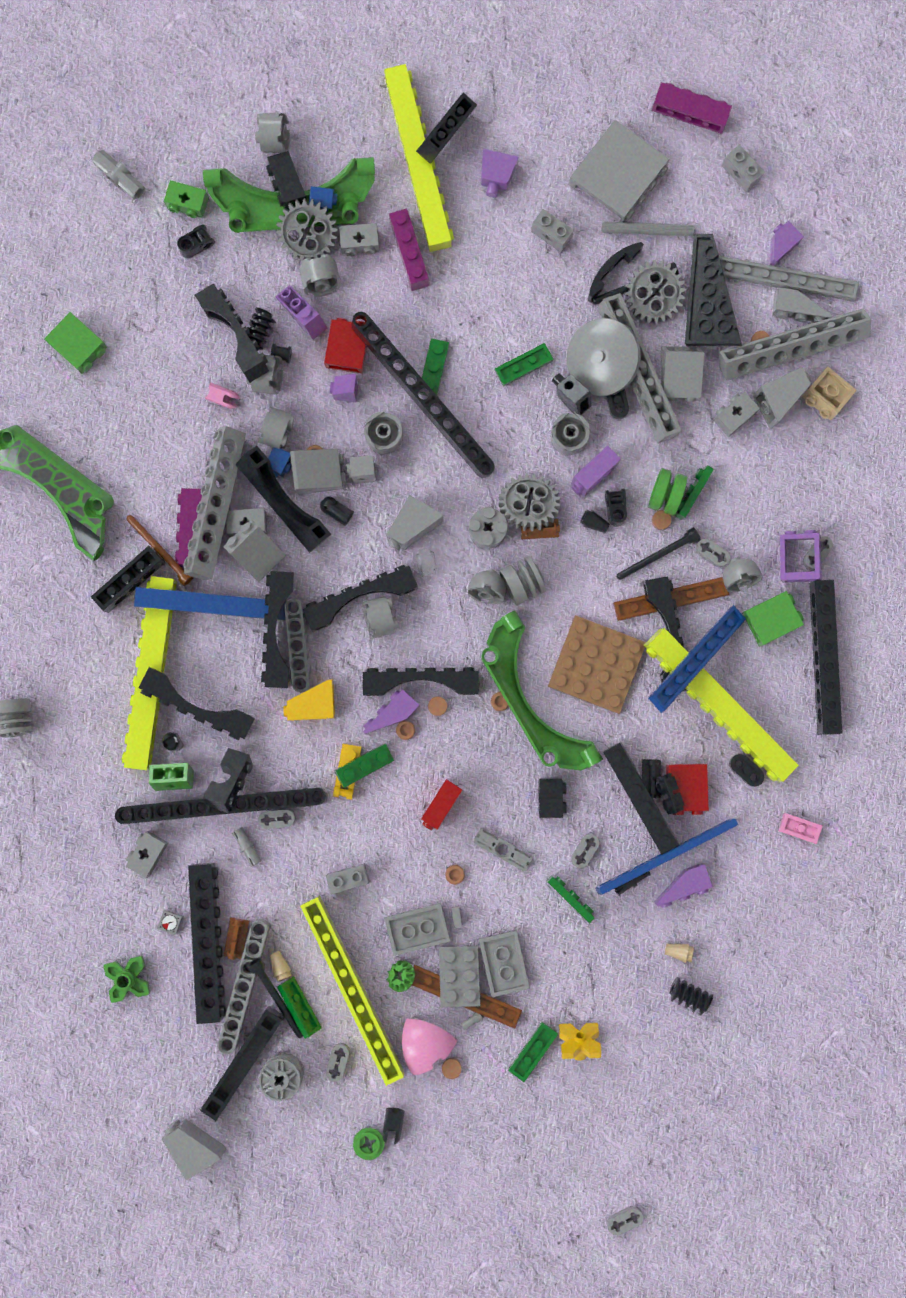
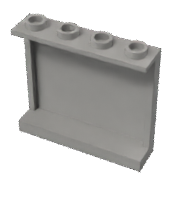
M614 120L571 175L569 185L574 189L576 186L580 187L621 218L620 222H624L633 216L635 212L633 209L636 205L640 206L646 198V192L654 189L657 184L656 179L659 176L663 177L667 172L669 159L617 120Z

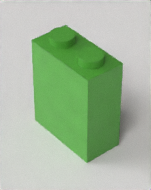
M71 312L44 338L52 348L81 374L84 371H88L97 357L103 356L107 348L106 344Z
M787 591L742 612L759 647L804 625L802 622L804 618L801 612L796 610L794 606L795 600Z

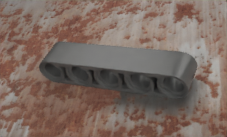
M292 598L286 602L284 607L291 683L295 691L302 693L309 688L303 610L301 602L298 599ZM290 602L298 604L299 609L297 612L292 613L288 610ZM292 621L300 623L299 631H291L289 626ZM294 640L301 641V650L294 651L291 644ZM296 659H301L304 662L303 669L296 670L293 667ZM299 678H303L306 681V686L303 689L295 687V682Z

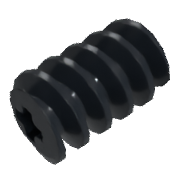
M256 307V313L252 315L254 320L249 321L251 327H247L251 334L249 339L251 341L254 339L260 350H263L264 348L260 343H267L263 336H270L266 330H273L269 323H276V321L272 318L273 316L270 312Z
M676 977L669 991L672 1002L678 998V1005H681L683 1001L685 1002L686 1009L692 1005V1012L699 1009V1016L708 1010L714 996L713 994L709 996L707 991L702 992L699 987L695 989L693 984L688 985L685 980L680 982L679 977Z

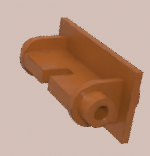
M554 518L553 523L548 521V527L542 524L541 530L535 526L533 531L530 530V527L523 531V526H521V540L559 537L560 525L558 518Z
M230 917L223 956L232 960H236V958L242 959L250 920Z

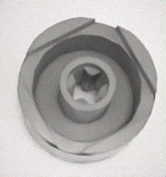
M257 114L259 131L255 133L256 143H260L261 152H286L290 144V130H287L286 124H289L287 114Z
M326 254L315 259L307 258L301 262L302 266L299 271L306 295H309V292L313 293L314 297L332 294L337 286L338 289L341 287L337 264L331 258V255Z
M265 355L268 360L266 366L269 372L249 383L247 378L246 381L247 384L251 385L253 392L277 395L276 390L280 391L283 381V370H280L279 365H283V361L280 356Z
M270 406L260 431L263 438L259 437L258 443L272 448L285 449L288 441L287 430L291 431L294 424L292 414Z
M384 412L375 413L368 418L364 429L368 446L380 455L396 451L403 441V430L399 419L391 413ZM383 430L384 432H387V435H381L380 432Z
M566 413L559 416L555 420L550 434L553 447L566 456L581 452L585 448L590 436L589 424L583 416L576 413ZM567 432H568V433L573 432V433H574V434H573V437H572V436H567Z
M491 507L475 512L469 523V535L473 543L478 547L486 549L499 546L504 541L507 533L506 518L500 511ZM485 525L492 526L491 532L489 530L484 531Z
M383 596L362 602V607L366 606V611H363L368 632H373V635L370 636L371 639L395 633L398 623L396 617H392L391 610L393 609L391 598L386 599Z

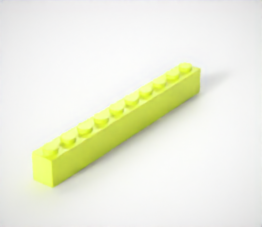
M406 64L384 69L385 81L429 252L450 248L454 235L452 228L448 229L447 226L449 216L448 212L443 210L442 205H445L443 193L439 194L438 191L440 181L438 175H434L433 170L436 169L435 162L433 160L431 164L428 163L416 152L424 142V135L427 132L425 123L420 121V117H422L420 105L416 106L415 100L418 97L416 89L411 86V82H413L411 70L407 71Z
M151 576L146 588L176 591L177 581L170 578ZM144 608V611H146L145 619L143 618L141 621L143 635L139 638L138 642L140 656H137L135 663L138 670L137 675L133 678L135 691L130 698L132 712L131 714L129 713L127 724L130 725L129 733L125 735L127 747L126 752H123L122 755L124 768L149 770L152 764L160 702H158L159 698L154 695L149 698L141 694V689L138 687L149 667L162 673L165 672L173 610Z
M665 628L659 629L643 645L647 649L646 653L651 658H656L660 662L659 666L667 673H671L688 654L687 650ZM704 668L686 687L687 695L693 700L696 699L701 704L700 708L707 714L710 713L714 717L713 721L719 727L723 726L728 731L726 734L732 740H737L741 744L740 749L746 754H750L754 758L753 762L758 767H763L767 771L766 775L772 781L784 782L799 766Z
M320 895L303 903L300 907L385 1085L387 1086L403 1078L405 1072Z

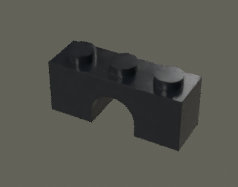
M231 748L227 749L220 763L223 773L231 775L230 778L224 783L211 781L203 797L207 806L226 813L229 812L231 807H234L237 800L236 796L239 790L241 791L244 787L245 777L247 774H250L253 768L249 754Z

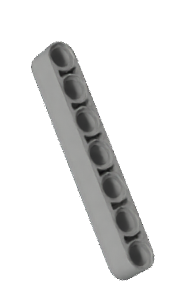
M264 919L255 921L249 930L218 1042V1049L223 1054H231L236 1049L257 977V975L245 969V963L251 962L258 957L262 959L270 930L269 923ZM256 924L264 926L265 931L263 934L256 932ZM251 943L258 944L259 952L254 953L251 951ZM240 982H247L249 989L247 991L241 990ZM235 1001H241L243 1003L242 1010H238L235 1008ZM230 1020H235L238 1023L237 1029H232L229 1026ZM225 1039L232 1041V1048L225 1047Z

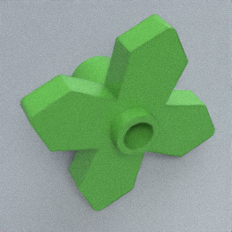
M142 955L130 958L125 968L117 961L104 964L105 976L114 980V986L109 991L111 1003L123 1001L128 991H131L137 997L150 994L149 982L138 977L145 968Z

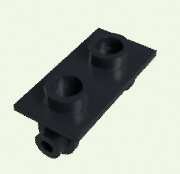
M642 759V781L652 798H661V793L656 787L657 781L655 778L661 776V760Z
M668 773L664 776L655 777L657 781L656 787L661 793L662 805L668 814H676L683 811V806L685 805L680 792L673 794L674 790L679 789L675 776H672V773Z

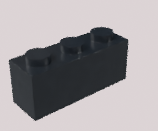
M289 151L267 157L268 165L265 167L268 177L272 176L273 178L271 184L274 192L278 191L277 200L279 206L290 210L289 203L296 206L295 201L298 200L300 204H303V199H306V195Z

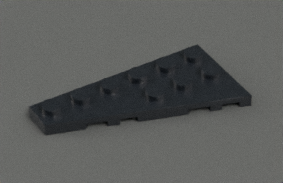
M713 233L694 234L685 345L742 346Z

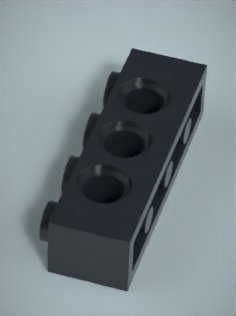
M463 92L416 152L431 164L477 104Z
M148 545L97 590L91 598L104 612L109 613L166 562Z

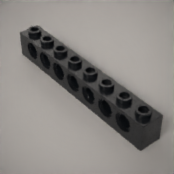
M814 580L809 583L817 735L843 734L834 580Z
M215 863L188 865L196 1024L220 1023L226 1015L225 1005H222L225 988L224 985H221L224 969L223 965H220V957L223 955L222 945L219 946V938H221L222 931L221 926H218V918H220V906H217L219 887H216L218 867H215ZM202 878L207 879L209 882L207 889L200 886ZM202 898H207L210 901L209 908H204L201 905ZM203 918H208L211 921L209 928L202 925ZM205 937L211 939V947L204 946L203 939ZM205 957L213 960L212 967H207L204 964ZM211 977L214 980V986H207L205 978ZM212 997L215 1000V1006H209L206 1003V998Z

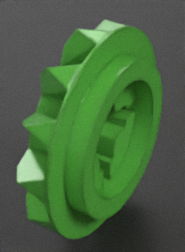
M397 961L396 964H391V970L387 971L389 974L386 979L389 982L388 987L396 992L408 990L415 978L413 966L407 961ZM398 972L402 973V980L397 979L399 977Z
M371 1127L362 1128L356 1133L353 1140L355 1153L364 1160L377 1158L384 1149L381 1133ZM366 1137L370 1141H374L372 1143V1151L371 1148H369V1146H363V1144H365Z

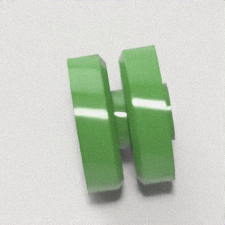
M661 468L652 490L648 508L658 511L665 501L664 513L674 516L683 499L688 477L677 473L672 483H670L672 477L671 470Z

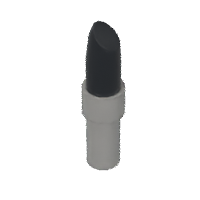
M474 1013L472 1014L473 1016L462 1022L461 1025L466 1030L483 1020L485 1016Z

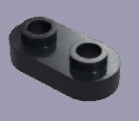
M625 389L616 395L606 396L611 416L615 419L626 417L629 412V405ZM620 407L622 412L618 413L615 409Z
M736 754L731 757L729 761L730 769L746 784L756 787L763 783V771L749 758L742 754ZM737 760H740L742 763L739 768L736 766ZM752 773L756 775L755 780L750 779Z

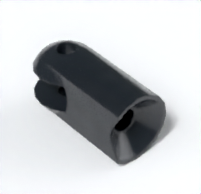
M331 496L325 497L320 502V509L344 526L348 524L354 514V511Z
M169 732L162 738L163 746L167 750L178 751L184 746L178 733Z
M394 1107L386 1108L382 1136L385 1143H387L388 1131L396 1132L394 1145L400 1141L404 1110Z

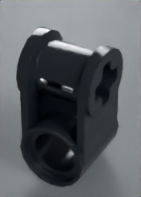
M205 225L197 226L191 232L178 239L177 245L184 258L190 259L215 244V240L206 231L207 227ZM185 245H191L189 249H183Z
M625 489L613 492L605 490V503L609 523L612 526L619 527L627 518ZM620 513L623 517L622 520L614 519L613 514Z

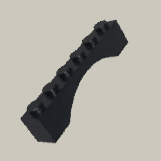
M213 283L195 294L196 299L209 319L226 324L236 333L237 353L235 360L249 383L269 372L266 366L268 363L267 358L263 352L258 353V350H260L258 344L254 339L252 341L249 339L251 337L249 330L246 326L242 328L243 322L238 313L233 314L235 309L230 301H225L227 297L221 288L218 290Z
M258 446L246 452L235 464L309 553L320 546L331 535L319 519L304 512L288 497L275 477L270 460Z
M398 566L394 568L395 572L387 574V572L381 573L373 581L369 579L364 580L356 588L352 589L350 586L341 590L342 593L339 595L330 594L325 596L322 602L317 603L313 601L306 604V608L302 610L311 631L315 632L330 626L340 610L358 597L371 593H391L403 596L417 590L418 585L410 566Z
M270 571V575L266 576V586H270L269 594L265 595V606H269L268 613L264 614V625H268L267 633H263V644H267L266 652L262 653V663H266L265 671L261 672V682L265 683L264 687L288 688L289 667L284 662L278 649L276 623L282 605L293 592L294 572Z
M668 576L642 581L646 601L660 614L666 630L684 647L683 638L679 637L678 633L680 621L679 618L675 617L674 610H677V605L671 595V591H673L672 580H669ZM662 670L660 674L661 683L666 679L670 672L667 673L664 670Z
M151 667L148 668L138 687L141 689V694L149 698L154 695L159 698L158 702L168 707L172 704L177 707L176 711L185 715L189 712L195 715L193 719L203 724L205 721L210 722L213 729L220 732L224 729L230 732L228 736L239 740L240 737L246 738L255 720L254 717L238 709L210 711L194 706L177 693L166 674Z
M465 667L463 671H455V668H444V671H436V668H425V671H417V668H405V672H398V668H386V672H378V668H368L367 672H363V696H383L400 684L419 680L443 684L458 695H479V673L474 671L473 667Z
M620 741L604 750V755L661 855L678 846V840L655 804L622 742Z
M271 1006L267 1007L201 1107L200 1111L217 1121L284 1019L283 1014Z

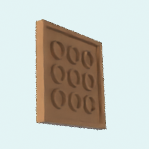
M575 615L548 687L620 714L645 648L643 645L646 642Z

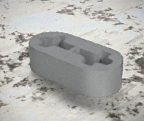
M827 536L821 537V543L825 541V546L827 547L821 550V563L833 547L832 540ZM814 543L803 558V564L809 570L815 569V563L810 565V559H808L815 555Z
M702 539L697 543V554L714 566L723 567L729 563V553L709 539ZM705 543L708 544L707 548L710 551H712V553H710L707 550L705 552H702V547L700 545H704ZM715 553V554L718 555V556L721 555V554H723V555H724L723 559L725 560V562H724V561H721V562L719 563V562L717 561V560H718V557H716V556L713 555V554Z
M288 809L266 811L259 815L258 823L264 829L282 828L294 824L296 817L294 812ZM287 813L292 819L286 824L284 820L279 821L278 817H283ZM266 814L269 818L275 817V821L269 822V826L266 825V822H262Z
M593 834L584 835L571 857L574 866L584 868L588 865L599 846L598 837ZM593 837L595 846H590L588 850H585L587 846L585 840ZM583 851L586 852L583 856L585 862L577 864L576 855L580 856Z
M344 1043L336 1044L330 1055L326 1075L332 1082L341 1080L345 1072L350 1050ZM340 1048H343V1052L346 1055H342L339 1061L337 1060L338 1053L335 1050L338 1051ZM335 1064H338V1072H341V1074H337L334 1077L330 1070H333Z
M630 1206L611 1215L607 1219L609 1232L613 1235H621L638 1227L643 1221L642 1212L638 1207ZM634 1212L635 1215L639 1214L636 1216L637 1220L633 1221V1219L630 1218V1213ZM615 1220L617 1223H620L618 1229L611 1227Z

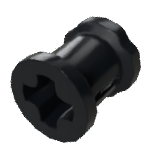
M273 343L270 355L280 356L283 361L290 363L292 347H280Z

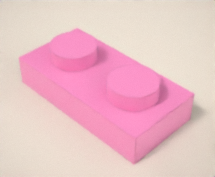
M784 813L778 831L817 844L822 825Z

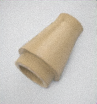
M667 943L665 955H669L684 963L687 961L692 962L694 947L689 946V944Z
M280 951L269 955L273 976L277 979V982L292 976V969Z

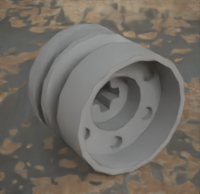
M530 556L524 558L526 567L521 560L517 561L518 571L512 565L499 570L500 576L505 580L508 594L516 606L528 601L527 591L533 597H536L535 587L541 594L546 592L543 576Z
M30 698L0 701V737H18L34 731L33 726L24 727L25 723L33 722L31 718H23V714L31 712Z
M285 1052L277 1053L268 1059L259 1076L260 1089L266 1097L280 1102L288 1100L295 1095L304 1075L303 1066L299 1059ZM283 1076V1081L281 1080L278 1082L276 1080L278 1077Z

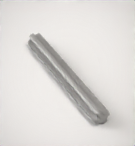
M604 221L602 223V232L693 236L695 227L694 225Z

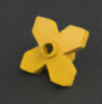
M571 1023L559 1024V1037L565 1041L561 1044L562 1059L581 1061L587 1057L601 1058V1043L595 1041L599 1037L598 1023H586L580 1030Z

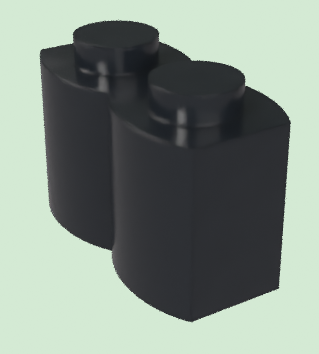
M538 778L539 818H563V813H567V804L563 802V794H566V782H563L562 778Z

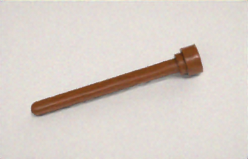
M132 515L127 516L126 520L178 574V581L183 586L189 584L194 577L184 574L185 569L167 553Z

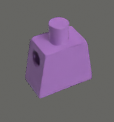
M483 149L481 185L487 187L486 195L488 197L496 198L498 189L507 190L517 168L518 156Z

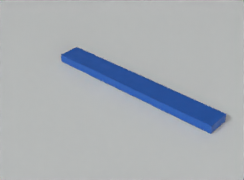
M136 587L134 607L260 619H264V614L268 613L269 606H265V599L141 587ZM287 601L282 605L277 620L286 621L284 607ZM291 602L288 604L289 611H291Z
M734 605L722 615L648 697L660 713L664 712L746 620Z
M734 818L728 819L679 844L664 854H659L598 885L595 889L599 895H603L739 824Z

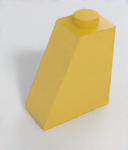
M332 679L327 680L286 701L287 705L283 707L284 717H287V721L335 719L334 681Z

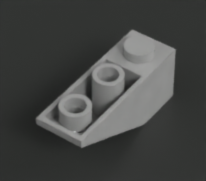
M779 287L775 292L772 315H776L777 318H795L798 322L813 321L814 323L832 318L829 312L798 290Z

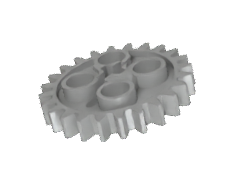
M305 198L303 199V204H300L298 200L295 201L296 206L289 203L290 210L284 208L285 216L279 215L278 218L282 222H277L276 226L281 228L276 230V234L282 235L278 238V242L284 241L281 248H288L287 255L293 252V259L300 256V262L303 261L304 257H314L315 259L318 258L319 254L323 256L325 255L324 250L330 253L329 245H335L331 239H337V235L332 232L338 230V227L332 226L336 223V219L330 220L333 213H326L327 206L321 209L320 201L317 205H314L313 199H311L310 204H307ZM304 213L308 219L305 222H301L298 220L297 215ZM314 215L315 219L310 227V232L307 233L302 246H300L299 242L303 236L304 229H306L311 216ZM322 222L325 228L322 231H318L315 229L314 224ZM292 230L297 231L299 238H291L289 232ZM313 239L317 245L314 248H310L307 246L306 241Z
M653 260L651 266L648 262H645V268L638 265L639 272L633 270L634 277L627 278L631 283L625 285L626 288H629V291L624 293V295L629 296V299L625 302H631L632 305L628 309H635L634 316L640 313L639 320H643L646 317V322L650 323L653 318L654 323H658V318H660L664 322L665 316L672 318L671 312L678 313L676 306H683L679 300L685 299L681 295V292L686 291V289L681 288L685 281H679L682 274H675L677 268L670 270V263L664 267V261H660L659 265H657L656 260ZM652 273H657L659 276V280L655 284L650 280ZM666 278L667 281L665 282V284H663V285L657 290L658 296H657V295H653V296L649 299V301L647 302V304H646V305H643V302H644L647 298H649V296H651V294L653 293V291H652L651 289H652V288H658L659 285L662 283V281ZM668 285L673 290L670 296L664 294V289ZM640 287L646 290V295L643 298H640L637 294ZM654 300H657L660 304L657 311L651 308V303Z
M526 473L525 478L518 475L517 481L511 478V484L506 482L505 488H501V494H499L500 512L504 514L506 520L510 519L509 525L516 523V529L523 526V531L527 527H530V530L533 531L536 526L541 530L542 524L548 527V521L553 523L554 517L558 516V510H560L561 498L558 497L559 491H554L555 485L549 486L550 480L548 479L544 482L543 476L536 479V474H533L532 478H529L528 473ZM530 489H534L529 516H526Z

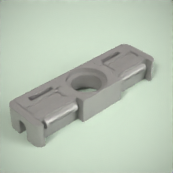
M480 828L474 838L476 845L522 871L527 870L529 863L532 861L531 855L528 857V854L517 848L515 849L516 846L500 837L496 839V836L487 831L483 832L484 828ZM500 844L508 846L507 854L500 855L497 848Z

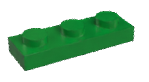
M431 338L422 379L437 395L449 342ZM419 392V393H418V394H420V395H425V396H427V394H426L425 392Z
M543 343L496 367L494 371L504 387L552 362L553 357L546 344Z
M707 465L698 469L694 476L696 480L693 485L690 484L685 491L686 497L681 501L674 515L680 520L686 518L714 470L712 467Z
M386 743L335 769L334 772L342 788H345L393 762L394 759Z
M551 875L546 880L589 924L595 919L592 915L594 911L586 903L582 906L578 902L580 897L573 890L568 892L564 888L566 884L558 876L554 878Z
M294 976L277 986L304 1039L322 1028Z
M542 1021L508 1068V1071L525 1082L558 1036V1032Z

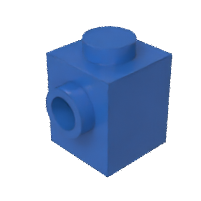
M311 186L309 204L311 199L314 200V205H317L320 201V208L323 209L327 206L326 212H328V209H333V205H337L338 194H335V189Z
M273 447L268 457L276 478L278 475L284 477L285 473L288 474L292 468L290 453L281 448Z

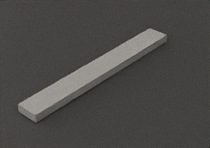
M719 256L725 278L777 288L794 289L804 293L855 302L857 299L858 281Z

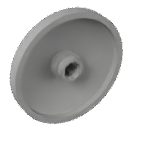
M608 318L589 321L576 331L569 343L566 357L569 374L588 389L592 395L609 396L619 393L633 381L638 372L641 361L639 342L633 331L620 321Z

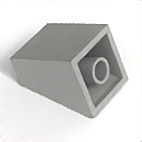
M661 346V385L668 401H676L677 398H685L684 400L696 401V398H701L704 351L699 346Z
M803 367L761 386L753 395L769 429L773 428L811 385L810 376L807 371H804Z
M338 449L290 451L294 487L298 495L344 489L343 484H346L345 472L341 473V465H344L343 454H339Z
M409 495L386 534L389 545L396 550L400 548L403 550L407 549L443 522V514Z
M252 520L245 523L241 530L235 536L229 538L223 546L258 582L286 556Z
M178 1119L171 1123L169 1128L165 1130L166 1134L162 1137L163 1143L186 1181L219 1161L226 1151L225 1145L187 1119L181 1122Z

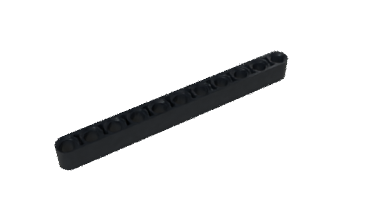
M365 312L355 313L351 324L353 331L476 475L480 478L489 477L495 469L491 458ZM362 319L365 325L358 326L356 320ZM375 334L378 337V339L376 341H372L369 339L368 335ZM381 349H388L390 355H383ZM400 363L403 369L396 370L393 364ZM406 378H413L415 384L409 385L406 382ZM425 392L428 398L423 400L419 398L418 393ZM433 406L438 407L439 410H440V413H439V414H434V413H432L431 407H433ZM443 422H451L452 428H445ZM461 435L464 437L465 442L458 443L456 436ZM468 450L476 451L477 457H470ZM481 464H486L489 467V472H483L480 467Z
M317 787L237 795L234 807L230 808L228 813L207 806L205 813L200 812L198 806L201 802L205 803L204 799L124 806L116 810L115 819L120 824L314 806L325 803L328 794L325 789ZM316 791L323 793V799L320 802L315 801L313 798V794ZM298 792L304 796L301 804L296 803L294 800V796ZM278 794L282 795L285 799L283 805H277L275 802V797ZM259 796L265 799L263 807L256 805V799ZM240 798L246 802L244 809L237 807V801ZM182 804H185L188 808L185 815L179 811V807ZM162 806L168 808V814L165 817L160 814ZM143 808L149 811V816L146 819L141 816ZM124 810H127L130 814L128 820H124L121 816Z

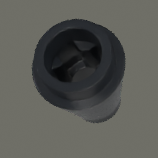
M586 510L580 520L583 527L606 533L610 525L609 522L593 510Z

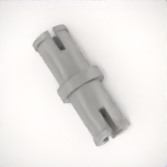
M243 827L234 831L232 835L240 846V852L244 853L250 866L252 867L261 862L262 860L253 847V841L250 842Z

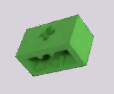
M170 180L164 203L168 210L173 213L182 212L191 218H203L209 196L204 189Z
M189 763L150 765L149 784L155 791L193 789L194 770Z

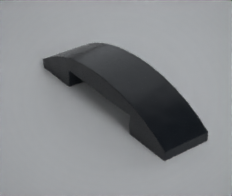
M642 242L621 249L602 265L592 282L587 299L589 303L603 290L605 284L602 280L623 259L629 264L642 251L644 246Z

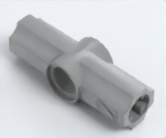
M103 149L95 153L92 162L106 174V177L116 187H120L134 200L143 194L144 186L131 175L130 171L121 162H116Z

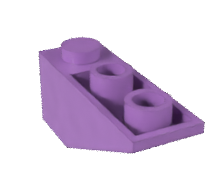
M290 285L275 296L312 339H315L327 329L319 313Z
M403 689L400 692L397 690L390 697L392 701L387 706L384 704L377 711L379 715L374 720L371 718L363 726L365 728L363 732L368 734L405 721L420 705Z
M701 863L684 869L654 901L655 905L664 908L672 905L671 901L677 899L684 901L691 898V894L697 893L701 895L709 892L708 888L713 886L705 864Z

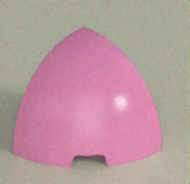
M406 1019L402 1033V1049L405 1062L413 1075L423 1074L432 1070L433 1063L440 1058L445 1060L457 1043V1040L451 1034L434 1024L417 1019Z

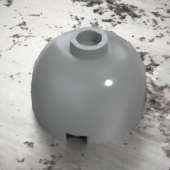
M737 557L730 560V564L726 566L722 577L727 592L734 593L741 591L739 587L747 585L748 589L762 580V573L754 561Z
M491 569L476 573L469 583L468 595L481 602V598L489 600L487 604L503 603L507 590L505 580L495 570Z

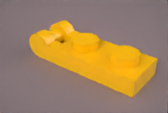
M342 744L338 768L360 757L362 747ZM336 776L333 797L339 798V796H343L348 800H352L355 782L348 786V790L342 789Z

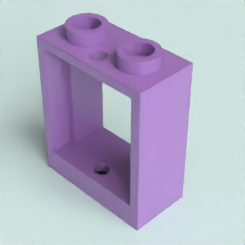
M607 445L573 477L571 482L573 485L571 487L577 495L581 494L585 497L618 466L621 460L619 456Z
M806 530L804 534H797L796 531H786L785 535H780V575L783 583L822 580L821 535L816 533V530ZM814 540L815 571L787 572L786 541Z

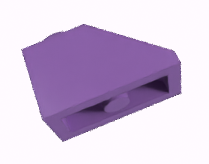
M789 220L784 225L780 223L773 230L774 235L771 238L770 246L771 266H775L800 244L804 238Z
M357 375L335 376L334 382L330 384V393L333 395L334 400L357 401L359 386Z

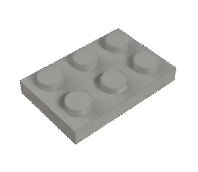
M441 903L384 917L393 956L450 942Z
M517 930L479 938L491 997L530 989Z
M478 946L439 947L441 1008L480 1006Z

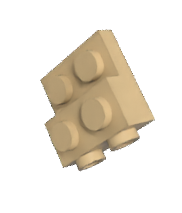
M827 366L802 397L808 406H814L819 410L822 418L832 420L857 390Z

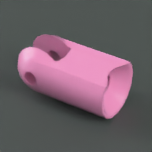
M214 383L209 384L210 391L205 397L206 400L229 409L238 407V405L229 402L231 398L240 399L238 393Z

